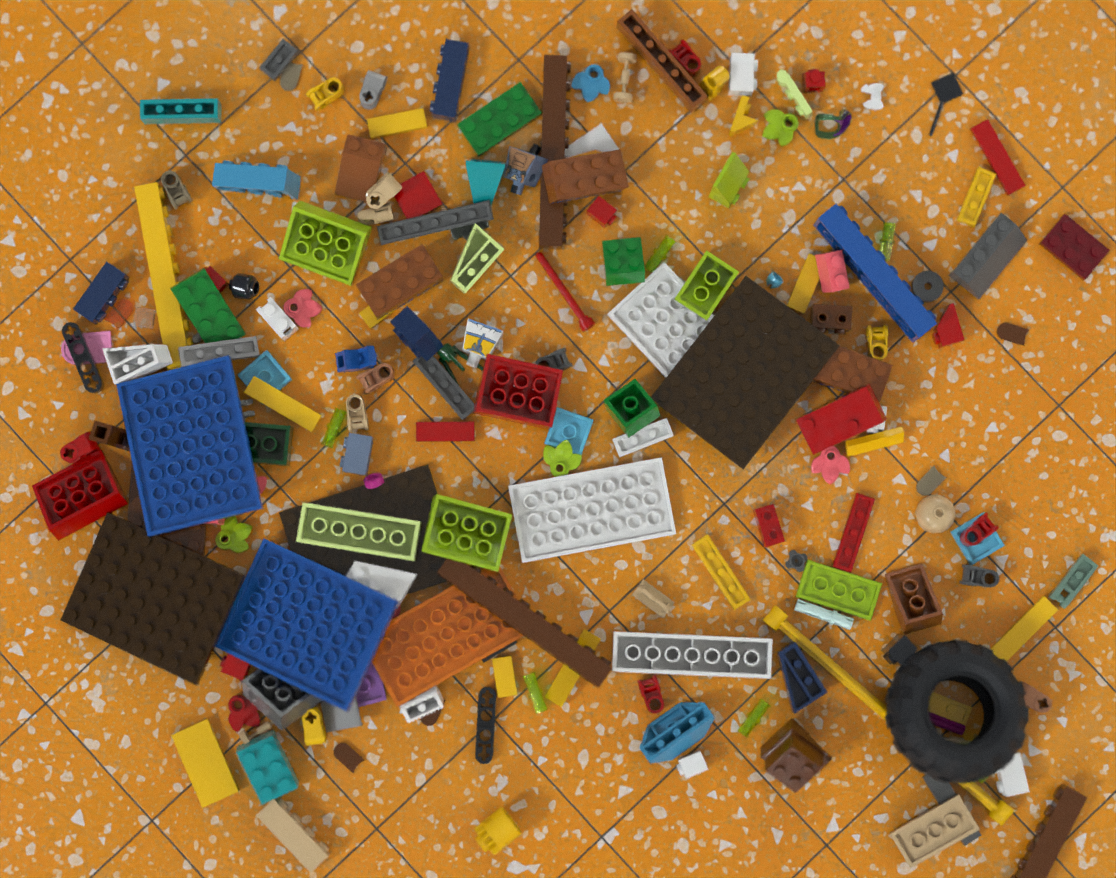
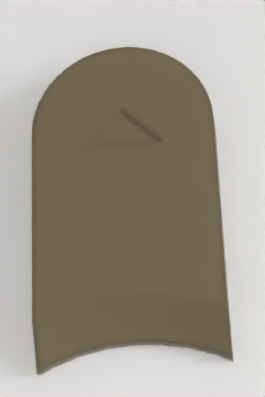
M290 63L283 71L280 85L284 90L292 91L296 88L303 64Z
M934 465L918 481L916 490L920 495L927 496L946 477L940 474Z

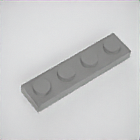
M256 336L178 347L181 367L228 355L231 356V361L259 357L260 355Z

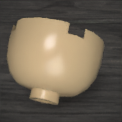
M930 495L923 498L918 503L915 511L918 525L929 533H942L948 530L956 517L953 503L941 495Z

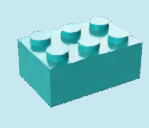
M270 730L245 744L237 746L236 754L262 805L298 788L299 780L274 730Z

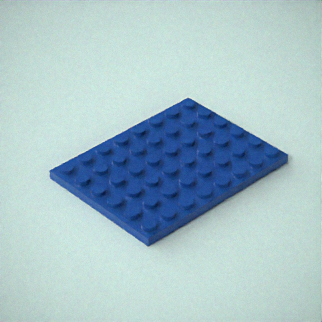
M228 355L116 384L146 531L149 537L263 509L231 356Z
M263 539L215 647L349 712L399 601L278 544Z

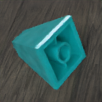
M478 159L466 160V169L474 204L490 200L492 206L505 171L506 162Z

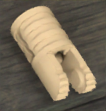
M390 203L384 204L378 209L361 210L357 214L359 222L366 225L394 220Z

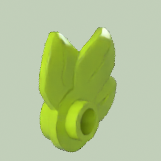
M776 109L764 113V117L769 124L764 129L762 136L769 140L778 139L780 146L790 143L793 139V132L798 127L797 117L791 113L784 114ZM791 121L792 126H786L785 122Z
M568 440L562 441L556 449L546 445L543 451L544 461L550 465V471L555 477L567 475L569 470L576 469L581 463L582 455L573 454L572 446ZM557 465L563 466L562 472L556 470Z
M236 516L227 517L224 525H221V532L216 535V545L222 550L231 549L235 553L248 550L249 546L245 539L250 535L252 526L246 523H238ZM228 537V541L222 542V538Z

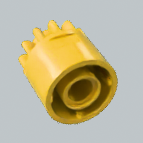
M503 807L492 813L474 829L478 835L475 839L485 852L490 850L494 855L522 834L517 824Z

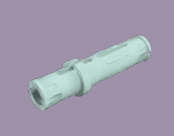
M797 599L794 611L829 622V625L833 626L834 624L848 630L851 629L854 618L839 614L836 610H827Z

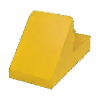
M742 95L729 136L745 131L755 126L758 122L756 119L744 116V114L748 115L751 106L748 103L749 97Z

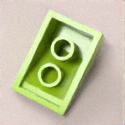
M731 153L709 194V198L727 208L730 207L731 203L733 205L736 204L740 197L738 194L741 187L745 188L750 179L747 177L749 170L736 153Z
M706 250L674 300L707 321L737 277L739 271Z

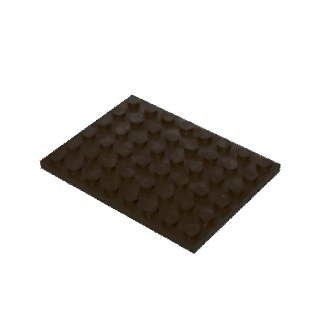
M745 276L651 398L657 405L744 470L840 345L749 277Z
M429 465L384 478V483L373 489H367L363 485L309 503L422 522L415 561L296 542L302 505L279 512L291 551L344 576L348 574L354 562L357 561L417 574L418 576L407 594L447 582L437 574L447 558L421 552L432 500L438 494Z
M107 512L60 621L194 685H199L246 575L160 535L149 537L146 529Z

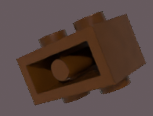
M813 304L811 306L810 324L822 333L834 331L836 335H845L846 332L851 330L852 306Z

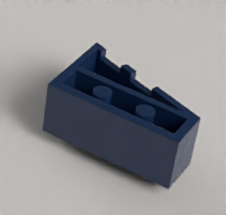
M792 641L776 652L792 713H797L828 693L796 642Z

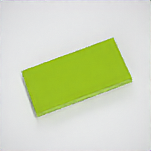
M806 560L795 597L871 621L882 583Z

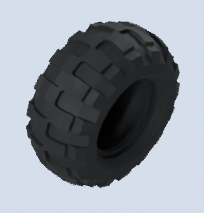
M967 640L939 641L915 652L893 675L894 679L887 689L885 699L887 703V714L885 715L887 729L891 731L894 739L892 743L899 754H903L910 762L909 765L919 773H925L931 776L933 780L944 783L964 784L976 782L991 777L999 770L1004 769L1014 759L1017 750L1022 747L1026 738V733H1024L1027 722H1029V707L1025 705L1024 700L1026 692L1022 682L1017 681L1012 673L1014 669L1005 659H1000L994 655L993 650L981 644H971ZM942 681H956L968 686L975 692L982 704L984 718L981 730L967 744L956 743L946 739L936 730L929 714L930 697L935 687Z

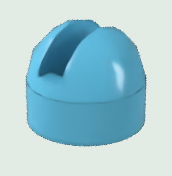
M771 272L766 278V284H771V289L778 288L783 283L782 278L776 272Z

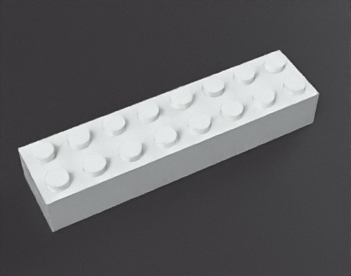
M613 631L612 672L771 679L772 639Z

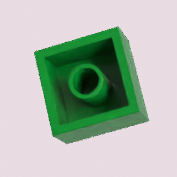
M641 237L602 241L606 286L645 282Z
M633 379L603 400L607 412L628 438L660 417L657 404L636 379Z

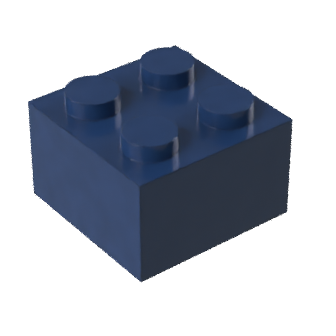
M408 306L390 321L395 327L393 332L411 349L418 359L422 356L428 361L444 346L432 330Z

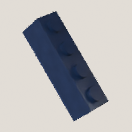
M446 39L445 45H441L440 56H443L442 63H438L436 72L439 75L438 82L434 83L433 93L436 94L435 101L431 100L430 112H432L435 119L456 122L469 53V43Z

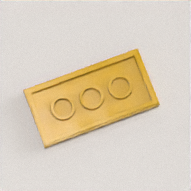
M209 719L171 735L202 808L239 792V788Z

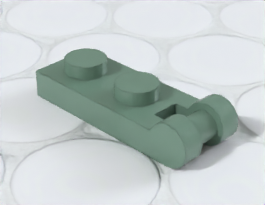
M1081 554L1048 597L1058 601L1059 605L1065 609L1095 572L1098 565L1086 555ZM1063 589L1068 592L1066 597L1060 594Z

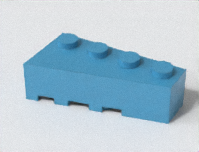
M222 161V163H215L212 186L219 190L245 193L246 189L248 190L247 192L255 195H262L265 192L268 195L282 198V194H286L291 199L298 200L301 177L289 170L288 166L285 165L270 167L268 164L259 163L258 166H252L248 162H240V165L231 161Z

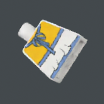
M468 319L462 348L463 352L469 354L466 365L477 368L480 358L485 360L487 354H493L503 336V331Z

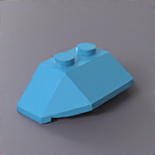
M704 702L678 703L647 725L639 748L650 764L673 760L705 737L715 717Z

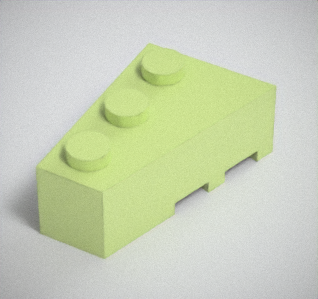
M476 223L470 231L450 279V282L464 294L504 251V248Z

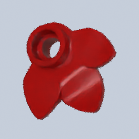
M235 695L229 700L228 708L230 714L228 721L235 732H239L244 724L251 727H258L260 725V716L257 712L259 709L242 695ZM237 701L242 703L241 708L235 707Z

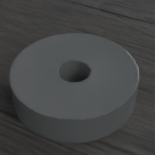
M933 271L919 273L913 279L911 285L913 295L919 296L923 302L927 303L939 298L944 288L941 277ZM926 283L930 285V290L925 289L924 285Z

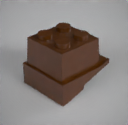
M793 718L761 746V758L765 762V771L795 793L832 760V757Z

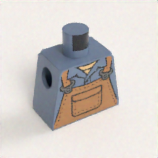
M510 146L504 172L505 178L513 180L510 192L521 195L524 185L535 187L543 172L542 165L547 163L548 159Z

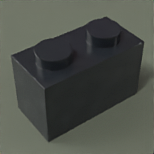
M897 634L881 651L884 653L882 657L890 665L902 666L918 648L905 635Z

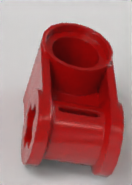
M684 39L680 40V44L675 48L668 50L691 77H695L700 73L701 60ZM694 63L697 65V68L689 69L687 65Z
M88 431L64 445L60 450V456L68 463H76L98 451L100 446L96 441L89 439L91 431ZM69 450L73 451L72 458L67 456L69 455Z
M987 512L979 516L961 533L960 541L963 545H977L999 528L998 525H994L989 519ZM969 532H972L975 536L973 542L967 539Z
M656 674L649 679L637 680L647 710L654 714L661 712L664 708V701ZM653 684V686L646 688L644 687L646 685ZM652 699L660 701L661 705L658 710L650 708L649 704Z

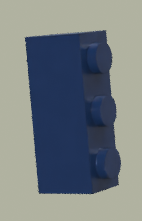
M106 261L73 310L94 324L102 322L106 316V310L109 306L112 307L115 304L118 293L127 287L130 277Z

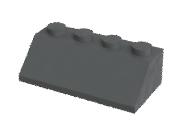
M1000 213L948 276L979 300L1026 243L1027 239L1013 221L1003 213Z

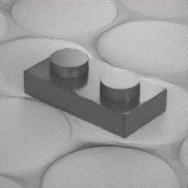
M282 39L259 69L273 81H276L299 51Z

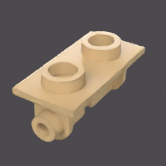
M644 579L632 594V596L662 618L665 617L675 603Z

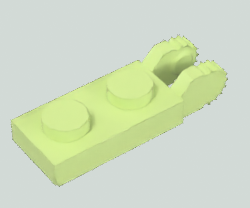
M784 69L777 71L776 80L780 86L786 88L784 92L790 101L793 99L796 103L795 109L800 116L803 115L805 119L811 117L812 109L790 75Z

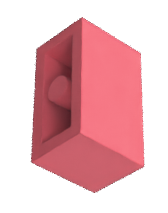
M842 250L815 255L823 293L850 288Z

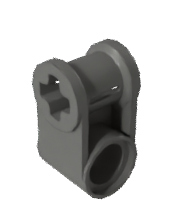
M566 348L540 357L535 363L538 365L544 362L551 368L563 371L573 366L566 355Z
M962 564L963 574L959 584L986 588L994 587L998 584L999 575L996 571ZM987 573L993 576L991 584H987L984 580Z

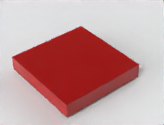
M424 171L400 183L402 188L394 196L406 219L426 215L443 205Z

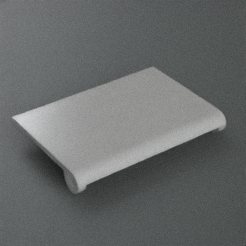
M356 697L349 712L324 700L321 701L326 732L363 725Z

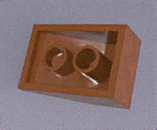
M347 134L335 195L367 202L366 192L377 183L380 177L387 151L384 143Z
M922 564L885 574L896 616L904 635L942 623L943 612Z

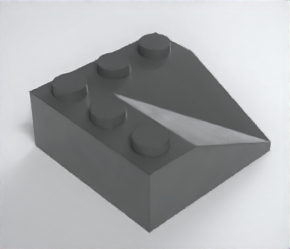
M261 669L256 670L242 681L243 695L281 731L322 701V699Z

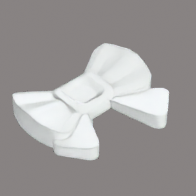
M874 83L869 86L867 84L863 86L861 92L871 94V100L863 103L864 107L871 110L883 109L881 91L884 86L882 84Z

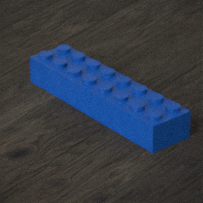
M837 203L834 204L816 220L814 227L834 250H842L846 265L912 343L937 324L935 315L923 307L924 303L917 295L914 296L910 291L911 287L905 280L902 281L897 276V270L885 262L886 258L883 253L875 250L872 246V240L859 231L860 226L854 220L851 221L848 218L845 208L841 205L838 206Z

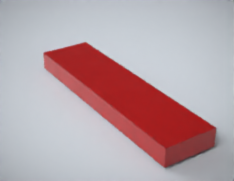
M987 119L972 127L970 131L992 170L996 173V177L1007 196L1025 187V183L989 120Z
M859 493L855 494L832 567L849 573L852 572L874 505V498Z

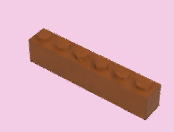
M633 9L617 21V29L690 113H693L706 102L707 94Z

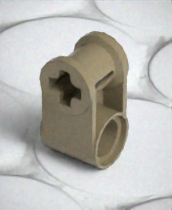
M174 171L163 173L161 182L175 210L178 209V206L188 201H193L181 178ZM174 176L176 178L175 183L167 185V179Z

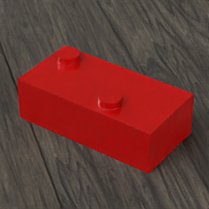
M869 383L799 416L796 422L814 455L883 423L887 418Z

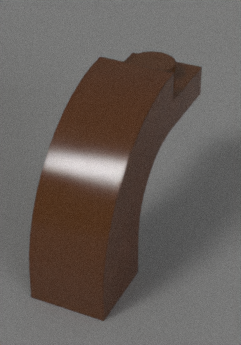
M94 420L89 436L90 440L130 451L125 429Z

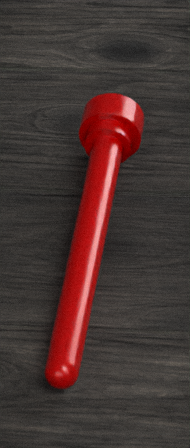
M537 252V260L579 319V327L582 332L592 328L596 324L592 317L585 316L543 253Z

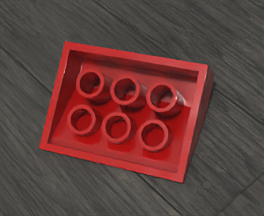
M487 354L473 414L549 430L553 426L563 370Z
M102 449L32 485L47 528L58 541L106 516L107 512L112 513L128 504L122 487Z

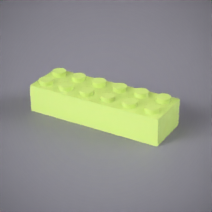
M303 503L296 542L415 561L422 522Z

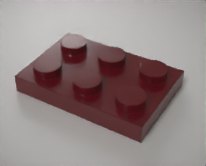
M1067 214L1062 215L1039 243L1082 280L1087 279L1110 251Z

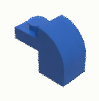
M366 346L356 350H343L335 353L338 373L368 370L377 365V354L374 346Z

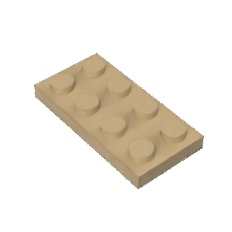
M957 794L891 831L890 835L907 864L912 868L980 829L960 795Z

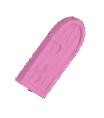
M111 331L83 333L95 364L107 363L102 348H112ZM74 334L72 335L73 341L81 339L80 337L77 339ZM64 340L61 346L62 356L67 362L75 365ZM77 344L74 347V352L78 355L83 353L84 346ZM87 361V362H84L82 365H84V364H91V363Z

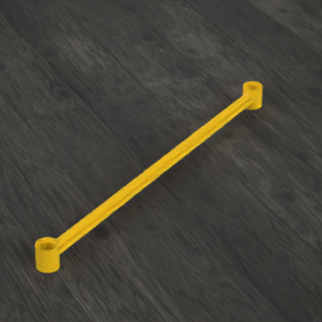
M775 605L764 617L763 622L774 631L779 629L793 642H796L801 649L886 721L887 706L786 620L788 615ZM975 782L958 783L990 811L988 815L1000 826H1003L1013 814L1014 810L1001 799L997 802Z

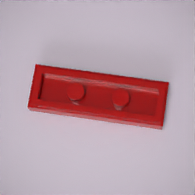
M416 422V442L475 441V422Z

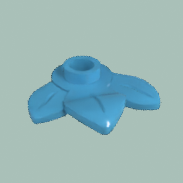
M592 64L586 68L585 72H579L575 75L571 87L572 89H582L585 101L591 102L599 93L608 95L610 83L604 77L603 69L599 65ZM597 72L598 76L594 78L590 74Z

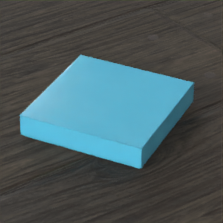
M268 350L237 374L246 386L249 385L253 376H256L279 391L292 381V378Z
M557 407L553 426L549 429L544 444L556 448L562 441L568 440L572 446L573 454L582 455L594 420Z
M985 512L950 531L969 565L975 564L1005 546L996 531L977 545L965 546L961 543V533ZM972 532L967 534V539L970 542L975 540Z

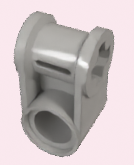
M371 70L367 71L359 95L363 108L371 110L377 106L380 95L385 88L387 76ZM369 96L372 97V99H369L368 102L365 101V98L368 99Z

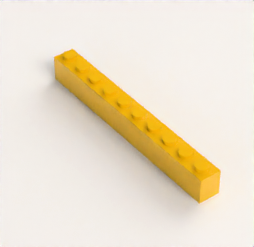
M155 182L134 186L162 343L168 346L173 361L172 364L167 366V371L181 368L178 347L193 345L191 338H188L187 331L190 330L188 319L184 317L185 311L170 289L181 282L177 278V274L180 271L178 263L174 262L173 255H176L174 243L171 244L170 240L173 232L171 225L167 223L169 210L167 206H164L165 190L164 187Z

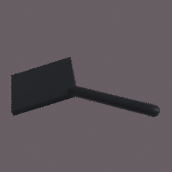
M953 73L931 82L940 104L929 136L933 135L944 103L963 95Z

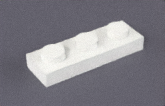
M667 418L645 426L629 438L624 434L612 439L620 458L671 438L674 435Z

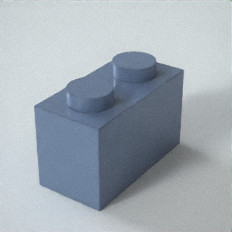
M349 433V436L345 437L343 448H346L345 456H341L340 467L343 468V472L367 476L374 440L372 436Z

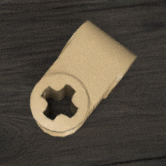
M389 172L384 174L366 192L367 204L372 209L380 208L402 188ZM371 196H374V197H377V196H378V200H376V199H373V200H372V199H371Z
M357 394L350 395L346 400L349 433L358 429L369 430L364 399ZM354 398H358L361 402L357 409H353L350 405L351 400Z

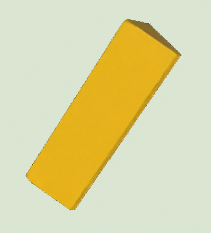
M584 629L577 643L583 647L587 645L595 651L601 638ZM563 664L545 698L562 707L580 675Z

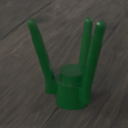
M446 343L437 352L440 356L439 361L458 384L447 362L451 363L453 361L461 371H464L465 368L456 357L459 355L468 360V356L455 345L451 346L449 343ZM478 364L477 368L483 371V367Z

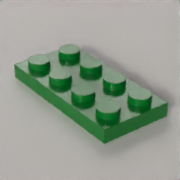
M519 82L458 123L457 127L477 156L480 157L541 116L542 112L522 83Z
M205 268L170 288L205 343L239 339L246 335Z

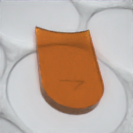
M126 299L120 300L104 320L112 323L118 331L133 312V304Z

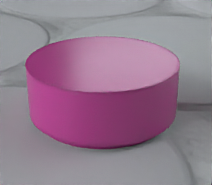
M372 473L363 480L367 489L379 487L384 483L381 473Z

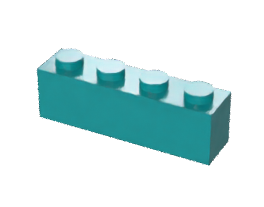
M218 98L140 100V119L144 124L222 123L221 103Z

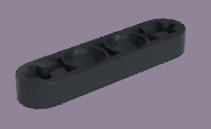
M68 322L62 327V334L84 387L90 393H99L104 386L103 380L82 330L77 324ZM69 327L76 329L74 335L77 339L80 337V340L73 341L72 335L67 334L70 331ZM77 344L84 346L82 354L78 355L74 352V347ZM87 361L90 362L92 365L91 370L83 372L82 364ZM92 375L93 380L99 382L96 385L97 389L89 387L92 384L89 377L85 379V376Z
M492 687L482 688L478 695L475 757L480 764H487L493 758L496 692ZM486 690H490V694H493V698L489 699V704H493V708L488 706L481 707V703L485 704V698L482 697V694ZM483 710L491 711V720L484 721L481 718V712ZM485 729L491 733V738L487 741H483L480 738V732ZM479 743H491V747H486V753L490 754V757H487L485 761L478 755L483 751V746L479 747Z

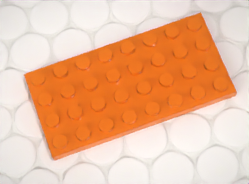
M500 566L498 572L485 568L481 569V575L486 578L488 576L492 577L498 582L497 586L502 590L505 587L514 593ZM451 586L393 618L386 629L372 663L396 707H399L522 638L523 635L455 586ZM514 593L513 597L518 600L516 594Z

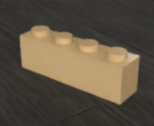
M282 798L271 800L256 816L303 866L312 873L330 855L328 846L323 841L319 842L314 837L316 834L310 827L307 826L305 828L300 823L302 819L295 812L291 813L287 809L288 804Z

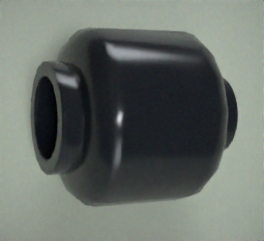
M238 273L230 280L229 290H231L235 298L251 300L259 292V282L253 275Z

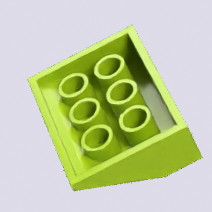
M299 201L293 206L279 260L351 286L372 227Z
M436 494L433 497L421 552L498 572L512 514Z

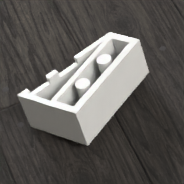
M151 344L102 348L114 385L148 376L173 363L167 345Z
M357 561L354 562L346 577L399 601L396 609H398L418 576L409 572Z

